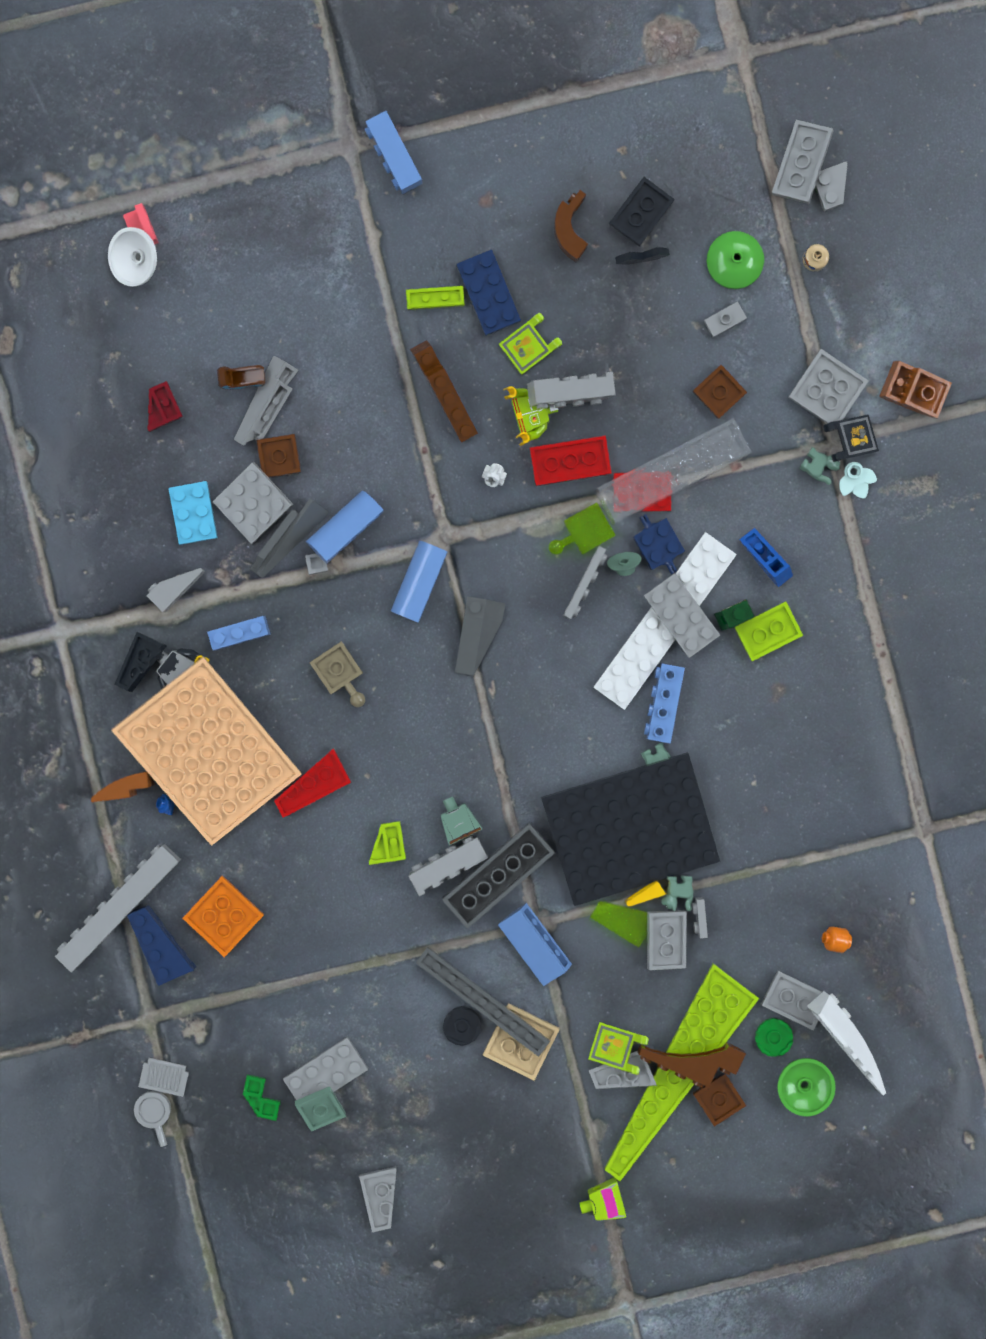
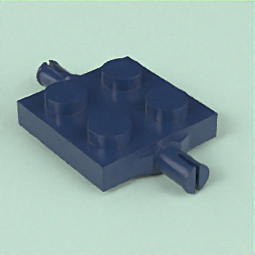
M647 514L641 516L639 519L645 528L632 538L650 570L666 565L671 574L677 572L678 570L673 560L676 556L685 552L669 521L665 518L658 523L651 524Z

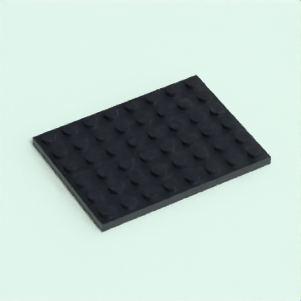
M688 752L541 797L574 906L667 878V876H675L721 862Z

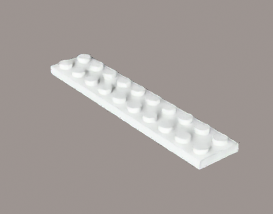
M705 532L682 563L676 575L700 606L737 554ZM652 607L593 687L624 710L675 641Z

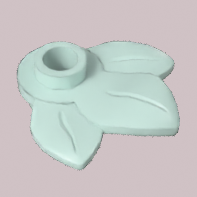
M857 462L847 464L844 469V476L839 483L841 494L846 496L852 491L857 497L866 498L868 484L877 481L875 473L871 469L863 468ZM852 468L856 469V475L850 473Z

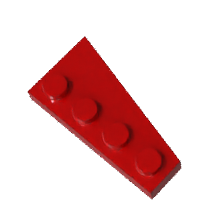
M333 748L274 801L283 818L351 783L335 749Z

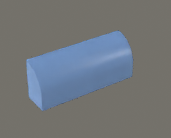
M361 491L314 533L306 543L327 564L383 513V509L369 494Z
M419 541L391 612L419 623L448 553L446 550Z
M527 903L512 912L498 924L543 986L564 974L572 965Z

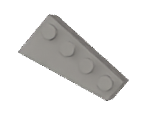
M606 372L599 377L596 374H588L587 376L580 377V379L577 376L562 378V381L559 378L534 380L527 384L530 407L537 406V409H547L548 405H555V408L566 407V404H573V407L583 406L585 402H590V405L602 404L603 400L616 395L613 372Z
M471 835L462 840L463 844L457 847L454 844L446 848V853L440 856L437 853L429 857V862L423 865L420 862L412 866L409 878L418 895L425 894L424 890L435 888L444 882L443 880H449L460 874V871L463 869L464 871L487 859L488 855L477 836L473 838Z

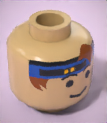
M820 244L810 246L803 255V264L810 271L822 270L829 261L828 250Z

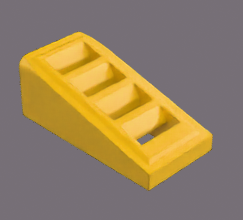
M654 881L625 899V902L629 907L664 896L666 893L658 881Z

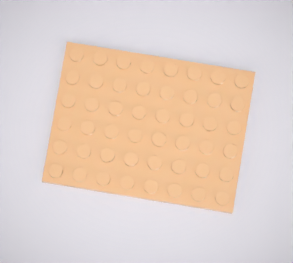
M204 656L112 728V732L211 846L301 775L300 770Z

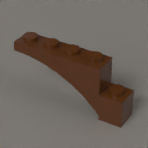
M426 340L411 348L410 350L418 366L431 386L461 443L478 434L446 370L439 362L429 342Z
M727 1042L722 1047L699 1053H669L655 1050L640 1044L637 1051L641 1056L640 1059L647 1063L653 1061L658 1064L657 1067L664 1071L670 1069L676 1072L675 1075L684 1080L687 1077L693 1080V1084L701 1088L703 1086L709 1088L718 1067L725 1074L730 1075L733 1073L736 1075L746 1055L744 1050Z

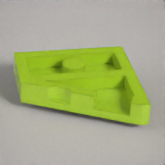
M401 822L381 824L369 865L405 860L406 855Z

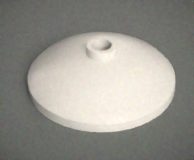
M136 227L123 228L114 235L110 242L108 262L111 272L119 282L127 286H140L146 283L155 271L157 264L156 248L151 237L142 229Z

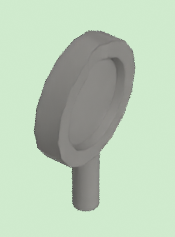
M148 1091L142 1094L136 1101L134 1116L143 1127L154 1128L160 1147L166 1146L167 1141L162 1125L170 1116L171 1103L163 1093Z

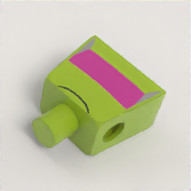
M615 1177L588 1190L590 1200L579 1202L582 1214L593 1211L597 1221L627 1217Z

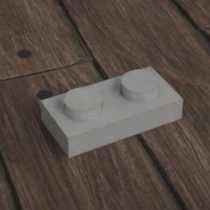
M703 897L695 898V903H692L693 915L696 914L697 922H694L695 934L698 933L699 938H708L705 900Z

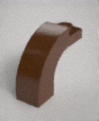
M581 190L577 194L573 193L568 200L569 205L564 201L560 203L554 223L555 237L559 247L575 263L588 247V243L574 232L571 225L572 216L586 198V194Z

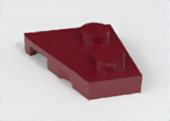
M167 381L149 389V419L147 425L149 432L183 417Z

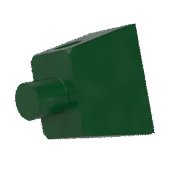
M747 599L714 613L721 631L730 629L755 617Z

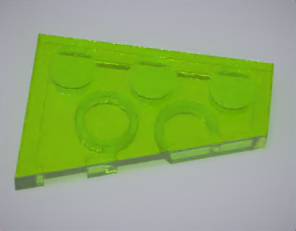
M600 900L590 915V918L638 948L647 935V912Z

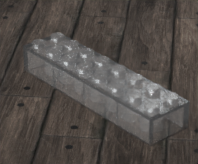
M733 418L598 487L595 493L612 525H615L746 458L752 452Z

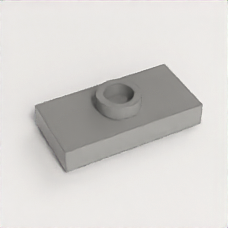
M736 302L705 319L704 323L711 336L715 337L746 320L747 317L739 303Z

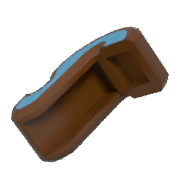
M262 365L232 369L223 366L217 370L218 386L222 389L258 387L266 383L264 367Z

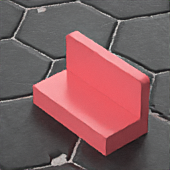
M142 203L135 205L136 210L123 215L127 227L142 229L151 237L154 245L159 243Z

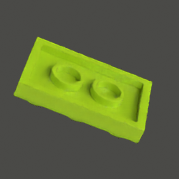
M786 601L734 627L751 661L803 636Z

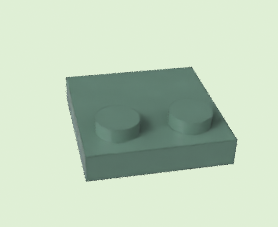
M330 1086L295 1101L297 1110L311 1132L346 1117L344 1108Z

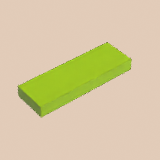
M463 286L406 290L407 310L465 306Z

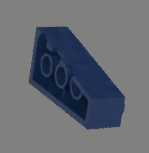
M149 905L127 915L158 986L187 974L196 968V965L188 958L186 952L174 940L175 938L164 927V924Z

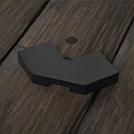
M656 247L644 252H628L616 256L615 260L616 264L630 265L657 260L669 256L670 253L669 248Z

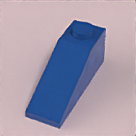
M755 528L739 539L777 587H780L793 576L790 566Z

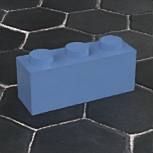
M260 616L207 632L212 650L223 649L271 635L266 616Z

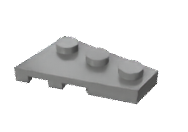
M637 1051L630 1053L627 1064L638 1066L640 1068L638 1075L607 1065H601L589 1070L596 1089L657 1085L648 1063L640 1059L641 1056Z
M397 1166L359 1175L372 1232L391 1228Z

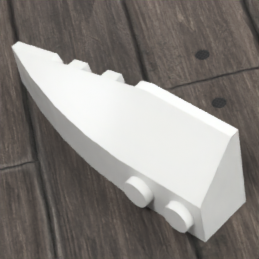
M823 991L807 1007L875 1089L884 1096L886 1091L880 1072L863 1037L849 1019L851 1015L844 1007L841 1009L837 1005L839 1000L832 993L829 995Z

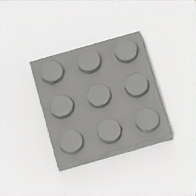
M820 349L788 398L828 424L829 422L844 419L868 383V380Z
M252 462L213 501L251 544L256 542L293 506V503L255 462Z

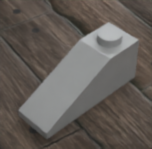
M199 568L161 581L158 584L154 583L148 589L149 594L147 597L162 612L166 613L206 571Z

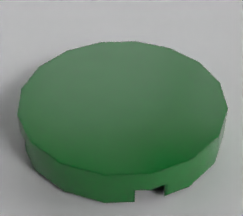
M766 1019L756 1029V1045L767 1056H782L793 1045L792 1029L781 1019Z

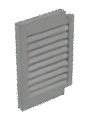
M149 1058L148 1063L144 1062L138 1087L183 1097L189 1072L186 1071L185 1065Z

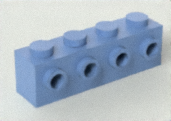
M387 111L367 120L365 132L368 138H373L376 143L373 147L378 156L382 155L385 161L382 164L387 174L391 172L394 178L391 181L396 191L400 189L401 193L404 194L421 185L422 178Z
M660 664V667H656L655 678L658 679L656 686L652 687L651 697H654L653 705L649 704L647 716H650L649 724H645L644 735H647L646 739L671 744L685 668L667 664Z

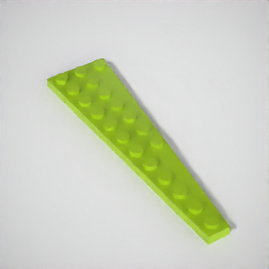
M712 963L666 1052L678 1054L699 1053L724 1046L759 998ZM657 1067L653 1075L657 1086H647L604 1168L605 1171L617 1180H622L694 1085L692 1083L693 1080L687 1077L685 1080L675 1075L676 1072L670 1069L664 1071Z

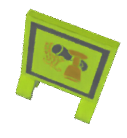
M541 313L536 314L527 323L499 343L521 375L562 345L560 338L554 339L547 345L534 328L544 320Z
M599 1022L588 1060L638 1075L640 1068L627 1064L633 1043L637 1042L647 1045L649 1039L646 1036Z

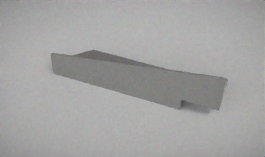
M273 356L265 372L266 383L258 387L234 438L235 441L244 446L248 441L264 438L292 391V388L287 385L298 372L296 368Z

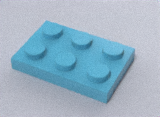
M207 481L169 488L179 545L218 538Z

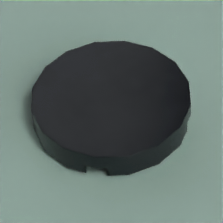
M454 1008L444 1018V1034L455 1045L464 1046L470 1044L480 1034V1019L476 1012L470 1008Z

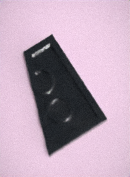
M136 632L114 685L133 692L167 645Z

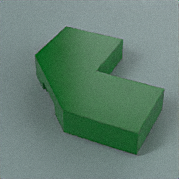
M247 1074L243 1090L245 1099L248 1100L257 1117L276 1121L281 1101L262 1097L266 1078Z

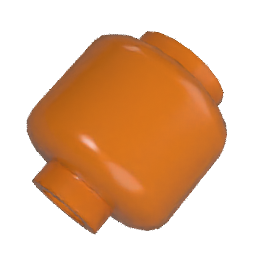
M829 927L822 935V943H824L828 951L844 953L851 947L852 936L847 929Z

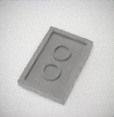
M685 910L647 912L648 970L686 968L687 912Z
M777 970L761 1005L814 1031L818 1019L807 1005L817 998L822 991Z

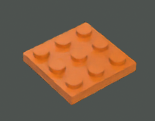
M222 875L182 919L225 958L265 914Z

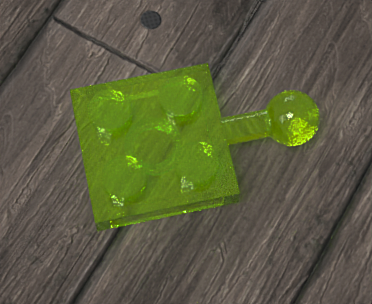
M596 502L563 521L570 535L562 540H552L549 544V551L554 555H558L563 552L565 546L575 542L581 554H584L616 535Z

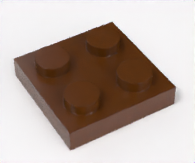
M722 365L692 391L717 419L722 417L747 393Z
M295 434L257 440L261 470L269 478L301 473Z
M725 1073L713 1079L709 1088L703 1086V1088L693 1092V1095L714 1127L746 1106Z

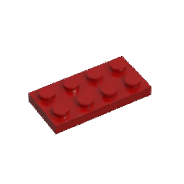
M606 435L530 448L536 486L612 474Z

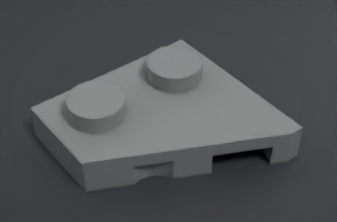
M847 161L820 171L815 189L824 212L843 204Z

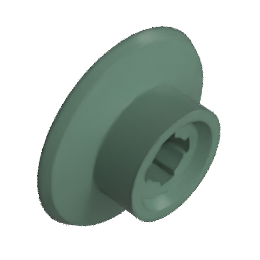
M634 552L619 553L609 558L607 565L610 569L616 571L618 575L628 576L635 572V568L641 562V556Z

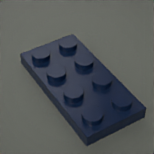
M492 249L456 264L485 336L521 322Z

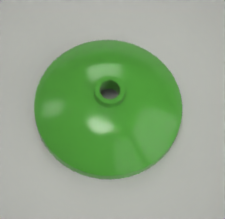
M740 231L727 232L716 238L711 244L707 253V268L711 277L719 285L728 289H742L754 283L760 276L764 266L763 250L757 240L751 235ZM734 255H739L740 260H735Z
M811 1058L797 1059L789 1063L782 1070L777 1084L778 1095L783 1105L792 1113L800 1116H814L823 1112L831 1104L835 1095V1080L831 1071L820 1061ZM806 1081L807 1086L801 1087V1083Z

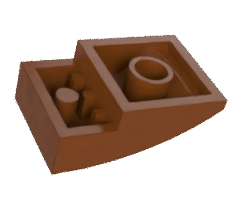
M900 360L893 361L879 397L917 413L938 419L952 383Z
M147 771L124 777L97 792L91 798V802L133 797L137 795L136 789L155 785L154 779Z

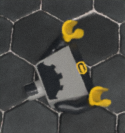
M180 648L173 650L169 655L163 651L157 659L161 666L156 671L159 674L157 679L161 689L203 656L192 649Z

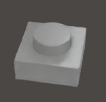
M316 553L305 555L308 575L328 571L327 564Z

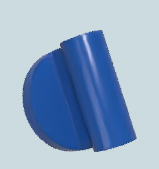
M162 794L156 802L158 811L173 815L175 803L167 794Z

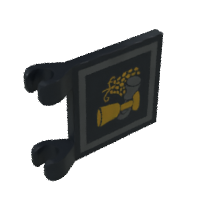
M869 414L833 421L823 425L825 433L838 430L843 451L831 455L833 462L879 451Z

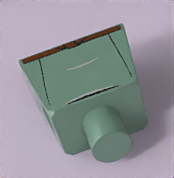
M453 796L443 800L447 811L440 816L449 845L482 830L481 824L466 803L457 806Z

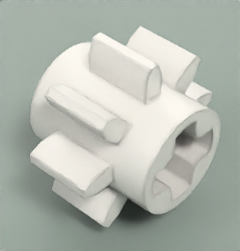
M493 463L491 466L486 465L482 478H485V483L490 487H496L498 484L502 486L507 473L504 472V468L501 465Z

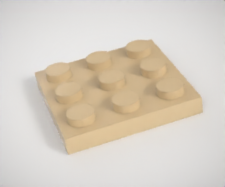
M508 1003L506 1007L551 1041L538 1057L499 1026H496L483 1052V1056L535 1080L560 1028Z

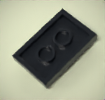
M643 177L609 224L640 247L675 199L646 177Z

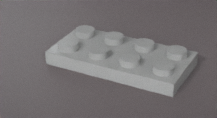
M800 120L795 121L772 190L773 195L810 204L834 132L833 128Z
M599 546L596 549L563 617L570 620L579 613L581 607L578 604L580 600L584 601L590 591L587 587L589 583H594L599 573L596 569L598 565H603L607 557L604 554L606 549Z
M676 573L644 595L647 602L688 658L720 636Z
M347 1036L285 1076L283 1080L295 1099L298 1100L329 1086L334 1092L367 1071L368 1067Z

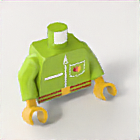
M513 386L504 388V390L509 391V395L504 398H513L511 403L520 431L516 438L521 437L523 439V442L519 445L523 446L527 442L538 439L545 432L547 424L550 422L548 415L558 412V408H555V405H548L547 409H537V406L530 407L528 389L514 388Z

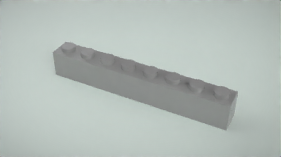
M166 844L161 847L157 845L150 852L152 855L148 861L144 859L137 866L139 870L135 874L131 872L123 880L125 884L121 889L117 887L110 894L112 898L108 902L104 900L97 907L99 911L94 916L91 914L85 919L83 923L86 925L81 930L77 928L70 935L72 939L68 943L63 942L58 947L57 951L59 953L55 957L71 973L181 861Z

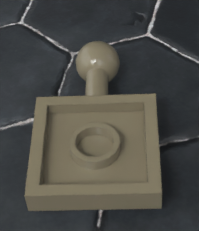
M342 641L310 662L330 694L344 686L351 696L350 702L354 707L364 705L365 696L357 692L351 684V681L363 674V672Z

